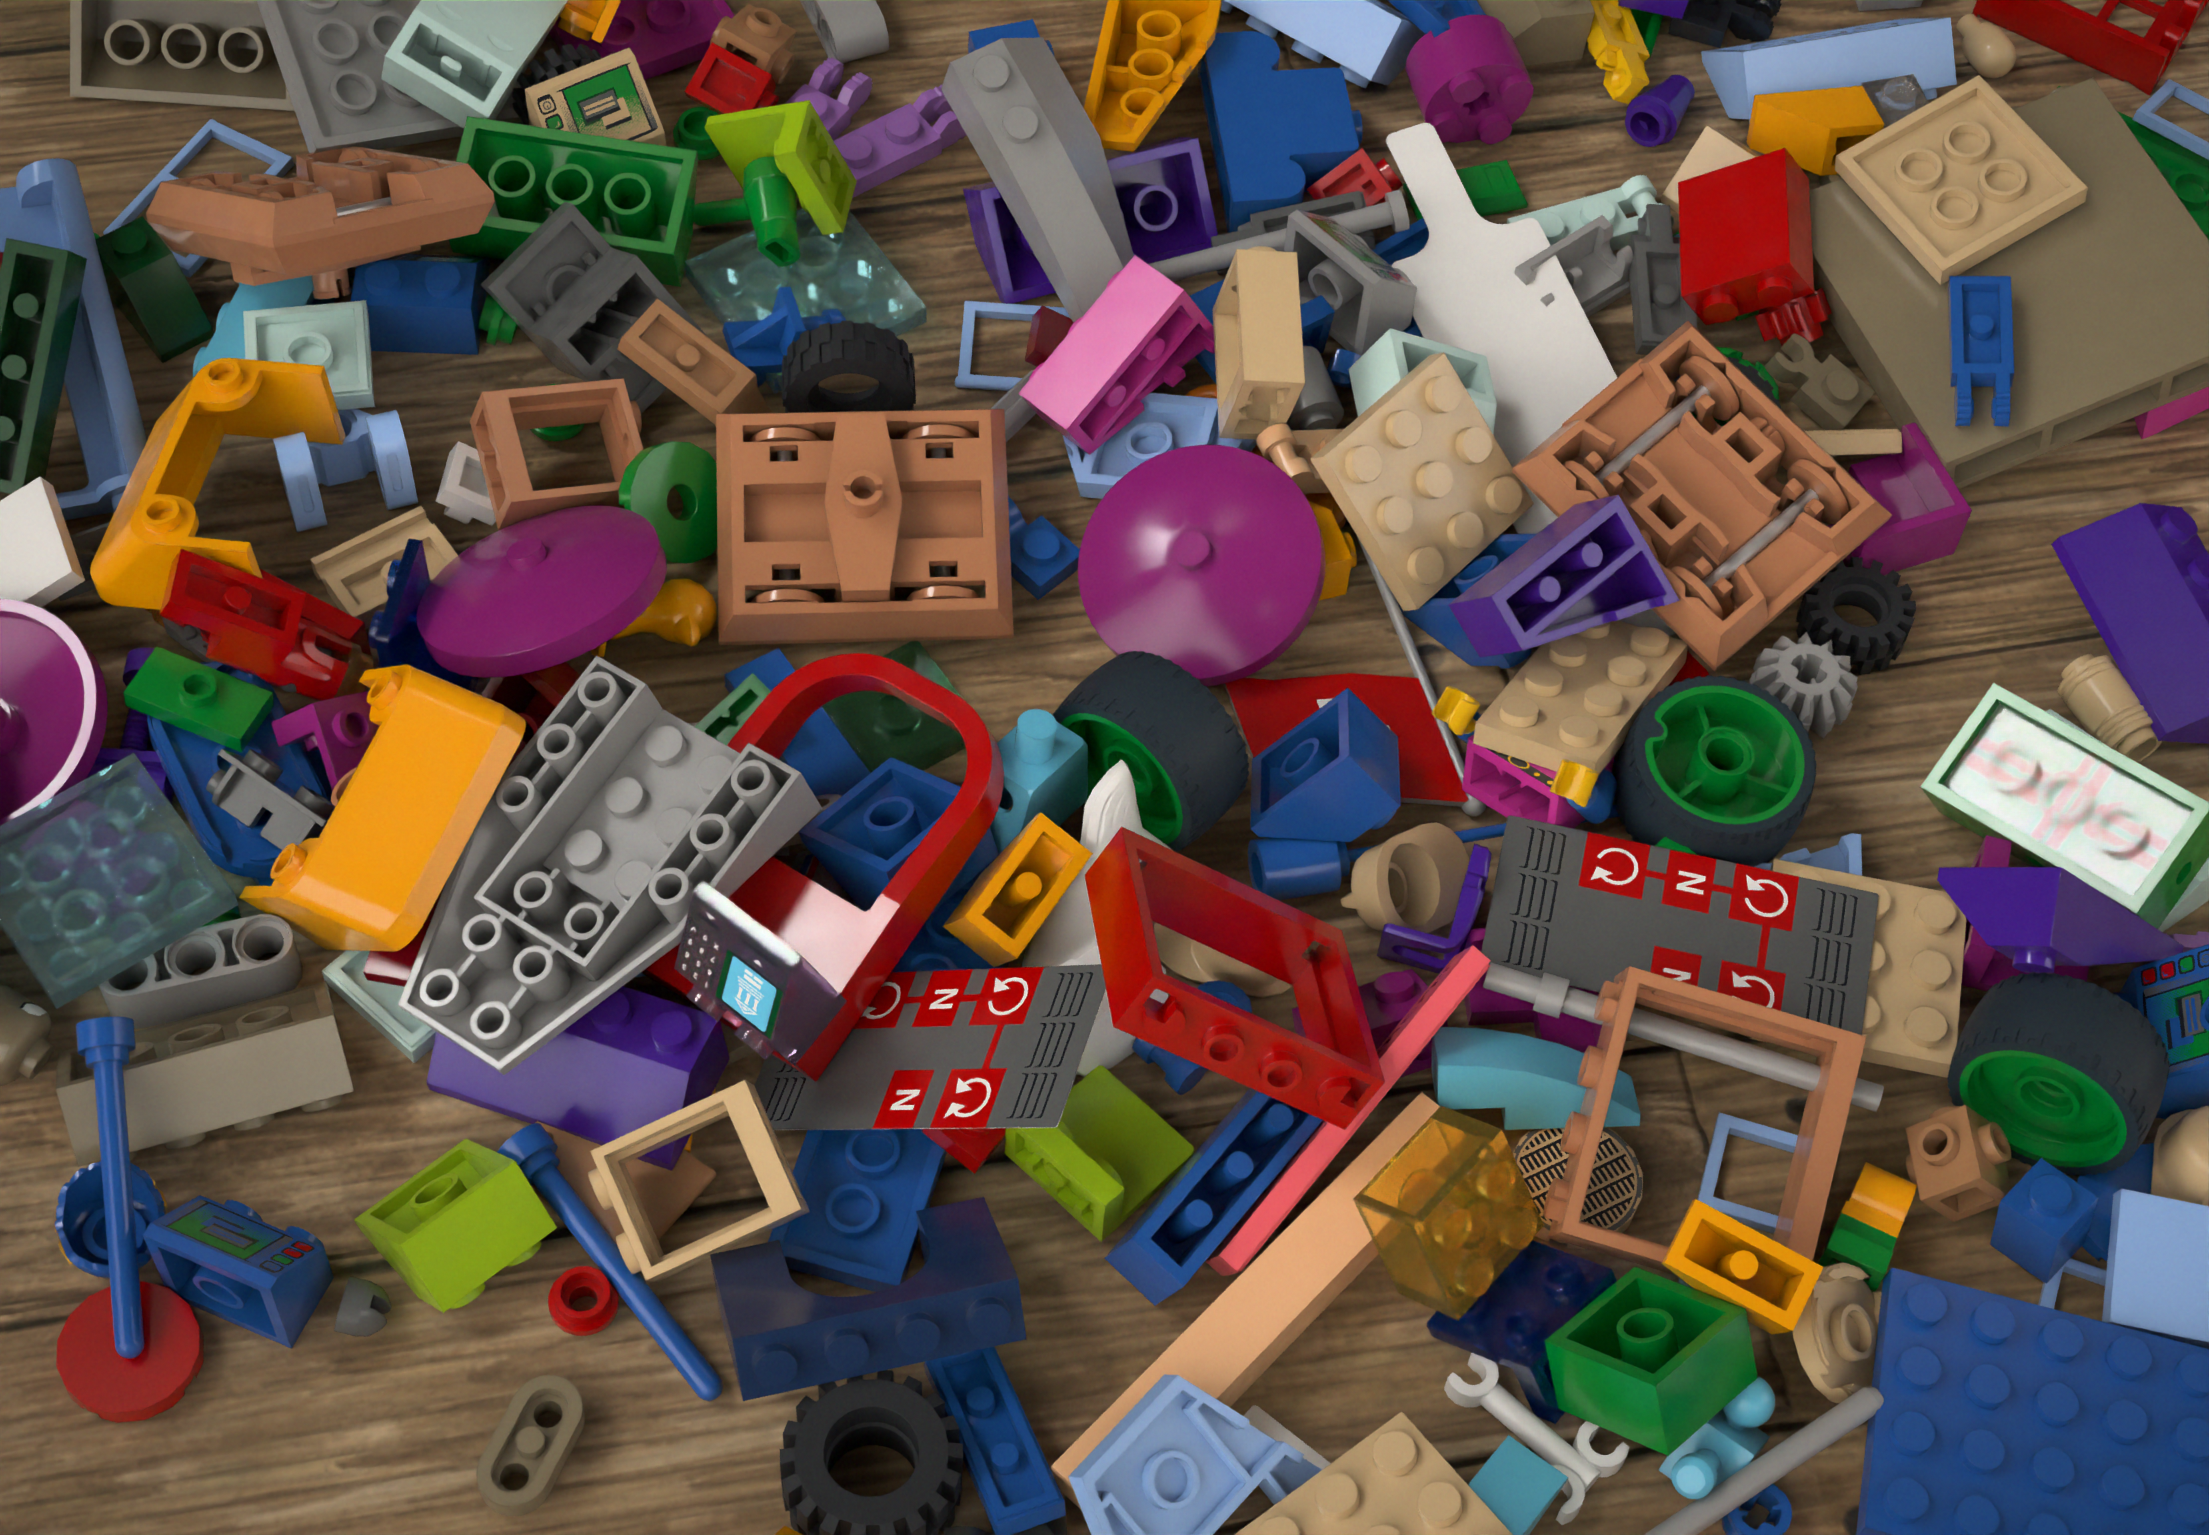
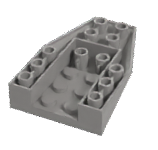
M596 655L503 774L447 879L398 1005L419 1021L505 1075L682 942L693 931L691 930L693 927L696 929L702 923L699 920L701 918L698 916V913L707 918V913L711 914L807 824L822 807L801 772L750 743L746 745L741 753L733 750L662 709L646 683Z

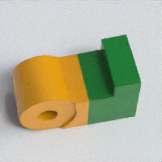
M1865 1162L1848 1201L1846 1200L1836 1219L1817 1264L1825 1267L1837 1264L1835 1261L1837 1259L1859 1267L1870 1277L1863 1279V1281L1869 1286L1871 1292H1876L1886 1274L1896 1240L1913 1200L1917 1184Z

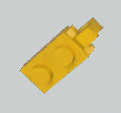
M1590 0L1595 14L1587 38L1588 50L1594 59L1597 60L1596 65L1600 69L1606 70L1603 85L1612 99L1629 104L1643 87L1650 83L1644 67L1645 61L1650 57L1630 8L1618 6V0Z

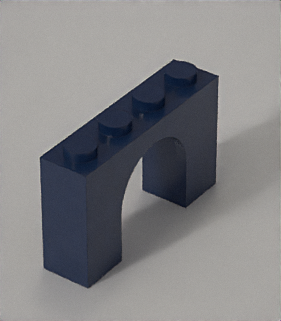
M980 1197L916 1211L924 1262L923 1268L905 1282L872 1294L834 1297L816 1294L803 1289L792 1280L779 1240L711 1254L710 1258L720 1315L743 1401L1026 1340L1019 1279L985 1198Z

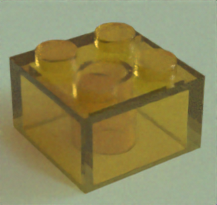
M1440 1106L1353 1198L1398 1294L1456 1320H1459L1475 1301L1488 1290L1494 1280L1544 1226L1502 1129Z

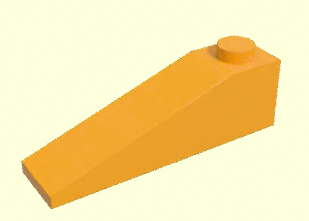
M1108 0L1084 104V110L1100 136L1103 149L1131 152L1137 149L1215 40L1222 0Z

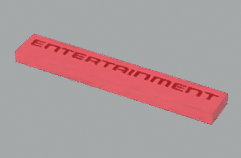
M1472 945L1456 954L1377 1049L1385 1083L1345 1130L1324 1120L1319 1124L1205 1261L1222 1277L1241 1272L1488 970L1490 967L1489 962L1491 961Z

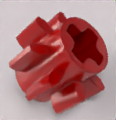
M1821 287L1814 290L1813 294L1793 299L1787 304L1758 310L1759 314L1755 315V319L1764 342L1777 337L1782 347L1794 333L1802 336L1809 343L1823 336L1824 332L1820 322L1827 320L1828 315L1832 312Z

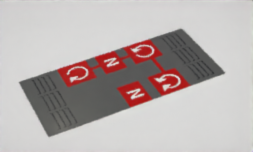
M1509 815L1506 821L1481 952L1492 963L1540 978L1546 972L1569 979V986L1600 992L1605 981L1614 982L1617 974L1631 966L1862 1035L1879 895L1869 891Z
M1102 965L891 972L817 1082L768 1053L755 1083L756 1091L774 1130L1056 1128L1060 1122L1106 992Z

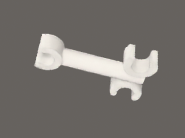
M1476 1348L1471 1353L1467 1365L1481 1377L1482 1382L1477 1385H1470L1452 1372L1447 1378L1444 1387L1447 1396L1455 1404L1466 1408L1483 1406L1542 1459L1568 1477L1567 1482L1561 1489L1566 1494L1568 1501L1561 1507L1556 1520L1561 1525L1571 1522L1579 1513L1585 1492L1591 1488L1599 1477H1609L1616 1474L1623 1466L1630 1447L1622 1442L1611 1454L1601 1455L1596 1453L1591 1448L1589 1442L1593 1440L1600 1426L1588 1421L1579 1428L1572 1447L1497 1382L1499 1372L1494 1358L1486 1351Z

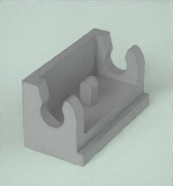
M1601 215L1517 266L1514 274L1527 286L1535 280V272L1533 270L1556 255L1588 318L1630 292L1628 279L1629 269L1633 261V252L1628 245L1618 251L1615 256L1610 248V239L1613 238V225ZM1549 293L1540 300L1547 307L1555 298L1552 293Z

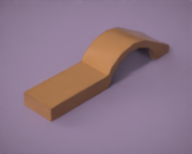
M658 298L620 340L617 349L709 419L715 424V427L716 414L774 413L767 406L758 389L754 372Z

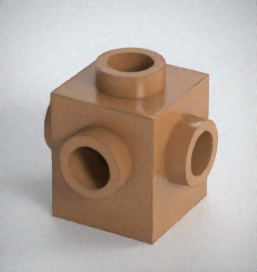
M748 3L732 19L728 16L722 18L712 35L710 44L713 42L772 74L774 82L781 84L788 75L795 60V54L791 53L789 49L797 30L782 23L781 19L772 11L756 8Z
M1949 1106L1938 1109L1930 1114L1929 1119L1905 1128L1911 1153L1906 1157V1168L1912 1183L1917 1184L1916 1189L1919 1191L1920 1201L1952 1222L1998 1206L2000 1201L2012 1189L2006 1161H2009L2011 1158V1150L2005 1133L1997 1123L1989 1122L1968 1106Z

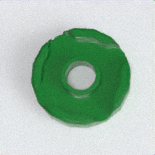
M669 441L641 450L625 469L619 487V505H624V509L640 514L653 525L666 554L667 564L695 563L711 555L718 547L717 462L709 452L691 442ZM672 487L679 492L683 501V510L678 519L671 515L667 507V496Z

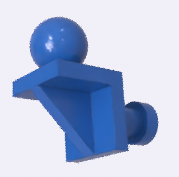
M779 287L771 315L763 320L724 322L722 331L730 355L756 374L757 386L759 387L767 380L769 373L782 372L783 355H787V347L792 341L796 342L800 338V334L807 330L817 329L821 324L829 322L830 324L841 323V321H846V318L838 309H824L821 316L801 317L791 287Z

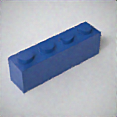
M1250 1088L1104 1259L1156 1306L1186 1285L1323 1120Z

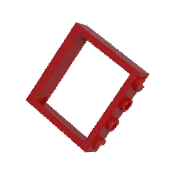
M1121 826L1085 874L1113 1027L1345 1130L1385 1083V1079L1342 930ZM1152 921L1292 985L1306 1038L1164 974ZM1313 941L1320 943L1315 950L1312 949L1309 953L1305 952ZM1155 989L1170 994L1164 1003L1149 997Z

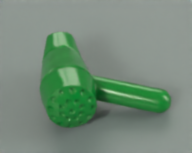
M761 157L751 161L744 169L742 198L695 204L693 223L698 226L751 220L756 234L758 251L778 267H786L795 263L801 256L796 230L797 192L786 174L778 169L774 157Z

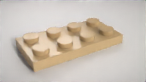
M1620 620L1608 622L1589 628L1586 631L1542 644L1476 721L1473 744L1556 772L1562 759H1568L1585 765L1600 774L1623 745L1630 727L1641 710L1659 691L1662 692L1684 666L1688 645L1682 640L1668 636L1660 629L1639 627Z

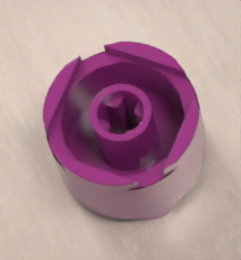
M1466 15L1448 21L1449 30L1435 38L1432 31H1429L1415 43L1408 54L1405 69L1425 123H1429L1435 128L1442 143H1461L1480 139L1485 144L1501 142L1511 134V124L1528 107L1534 92L1532 81L1513 36L1506 30L1504 23L1498 18L1488 15Z

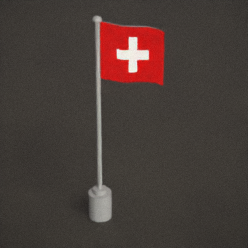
M1303 346L1305 385L1288 419L1287 425L1291 430L1336 429V426L1343 418L1344 409L1320 352L1314 347ZM1359 540L1415 678L1345 673L1274 680L1241 678L1224 683L1223 685L1252 759L1345 689L1349 688L1398 736L1401 802L1462 807V810L1469 816H1479L1485 811L1486 804L1462 790L1465 765L1453 735L1446 722L1432 715L1438 699L1398 602Z

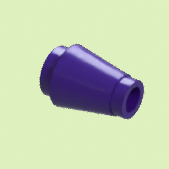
M1671 75L1663 82L1634 98L1627 107L1625 127L1630 137L1638 144L1646 147L1662 145L1672 140L1694 98L1695 90L1692 83L1682 75Z

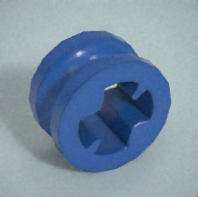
M1772 1484L1722 1518V1528L1726 1535H1784L1792 1519L1791 1504L1786 1494L1776 1485ZM1756 1504H1759L1769 1511L1765 1521L1774 1522V1526L1763 1522L1756 1530L1748 1526L1744 1520L1748 1515V1511H1751ZM1739 1507L1747 1511H1739Z

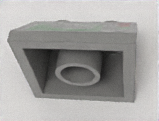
M1298 209L1288 215L1284 252H1297L1300 304L1302 305L1320 295L1325 298L1335 311L1329 335L1348 351L1362 356L1390 328L1402 332L1411 325L1417 287L1411 283L1403 271L1393 268L1373 252L1360 236L1351 234L1332 218Z

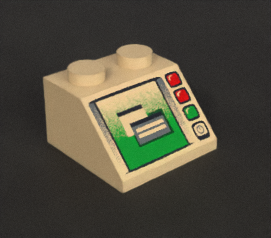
M630 48L525 89L530 126L666 146L665 131L636 57Z

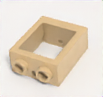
M1266 246L1236 250L1212 310L1219 438L1256 440L1258 435L1266 428L1280 423L1287 424L1305 385L1297 252H1280Z
M746 1080L590 1151L597 1168L588 1172L595 1195L604 1210L611 1207L615 1208L625 1231L616 1236V1242L622 1258L632 1274L642 1271L646 1281L659 1282L709 1259L711 1254L724 1252L810 1212L756 1088ZM730 1116L769 1207L664 1255L625 1163Z

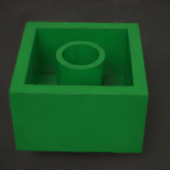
M1633 1267L1545 1340L1558 1409L1667 1456L1673 1453L1758 1378L1745 1308L1638 1267Z

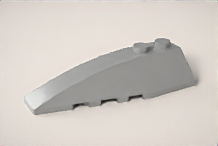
M1001 38L950 62L941 91L1074 323L1085 315L1106 290L1110 279L1128 264L1134 254L1100 136L1044 38Z

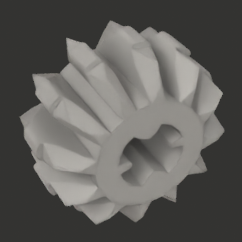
M1806 632L1798 639L1797 644L1782 635L1774 643L1772 649L1764 648L1763 652L1756 659L1753 667L1755 672L1752 673L1749 684H1755L1760 689L1769 691V694L1778 697L1779 701L1789 706V710L1797 715V719L1801 720L1803 728L1807 732L1810 729L1824 738L1832 730L1834 724L1841 725L1843 720L1847 719L1853 705L1851 701L1858 688L1856 683L1858 677L1849 673L1851 669L1850 656L1832 655V639L1818 646L1812 644Z

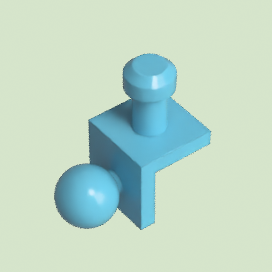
M1758 1376L1754 1382L1666 1457L1659 1471L1672 1480L1673 1486L1678 1493L1689 1499L1703 1498L1715 1486L1753 1461L1770 1438V1436L1757 1427L1767 1422L1773 1414L1775 1395L1771 1386Z

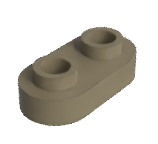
M555 1375L538 1376L523 1384L514 1395L477 1466L476 1476L481 1496L487 1506L493 1511L505 1516H522L536 1510L547 1499L585 1424L582 1397L575 1385L567 1379ZM547 1412H556L562 1416L560 1422L553 1427L545 1428L537 1424L538 1418ZM513 1474H523L529 1478L527 1484L519 1490H508L503 1486L505 1480Z

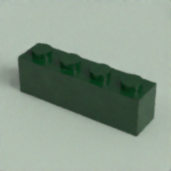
M6 238L0 269V492L12 494L39 476L43 479L46 476L87 259L69 250Z

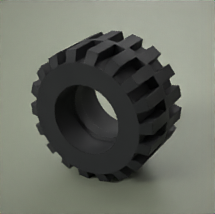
M892 1370L877 1372V1379L863 1380V1375L847 1378V1384L839 1387L835 1382L818 1385L819 1400L817 1402L805 1396L796 1406L797 1422L787 1421L783 1432L784 1449H780L782 1496L785 1511H790V1522L793 1530L803 1535H938V1530L944 1532L945 1528L952 1526L955 1520V1506H960L962 1494L963 1444L959 1443V1427L954 1415L945 1417V1402L936 1392L923 1398L921 1381L908 1375L903 1385L894 1382ZM878 1445L893 1449L903 1455L914 1468L911 1477L901 1487L888 1494L875 1497L860 1496L843 1489L833 1480L829 1473L834 1464L844 1454L858 1447Z

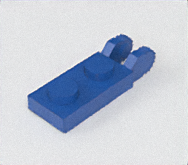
M1950 276L1948 284L1950 386L1955 387V426H1970V421L1974 415V399L1971 397V387H1993V399L1991 401L1994 426H2009L2010 387H2012L2014 378L2011 276Z

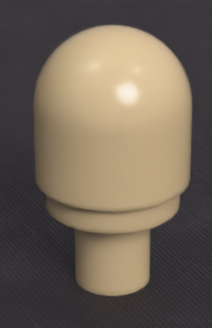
M1967 14L1958 21L1956 28L1964 37L1962 40L1963 54L1980 75L1986 78H2000L2013 68L2016 61V49L2000 27L1990 22L1981 23L1974 14Z

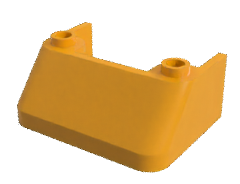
M220 358L204 366L156 421L91 563L90 574L102 600L115 606L161 610L171 564L181 549L262 578L250 542L195 537L199 527V519L194 503L225 434L274 439L304 432L307 442L343 444L346 435L324 366Z
M410 665L364 671L359 682L370 688L367 695V703L371 705L369 718L379 728L319 838H308L299 845L291 843L282 850L271 869L270 876L274 879L271 886H245L239 897L266 914L281 917L289 924L291 929L326 950L395 952L403 949L414 939L432 910L525 732V719L503 704Z

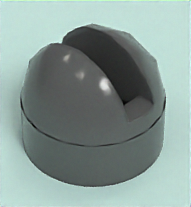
M350 1276L343 1293L334 1331L355 1337H369L380 1331L387 1324V1319L383 1314L388 1313L392 1308L389 1296L385 1290L372 1281Z

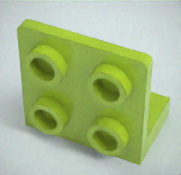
M810 100L714 115L707 118L705 130L742 189L745 167L755 159L774 157L778 169L786 174L797 192V198H799L802 209L811 215L821 234L828 235L844 232L857 181Z
M1101 1065L1093 1069L1071 1088L1060 1122L1056 1128H1006L1005 1154L1101 1242L1175 1176L1194 1154L1192 1144L1108 1069Z

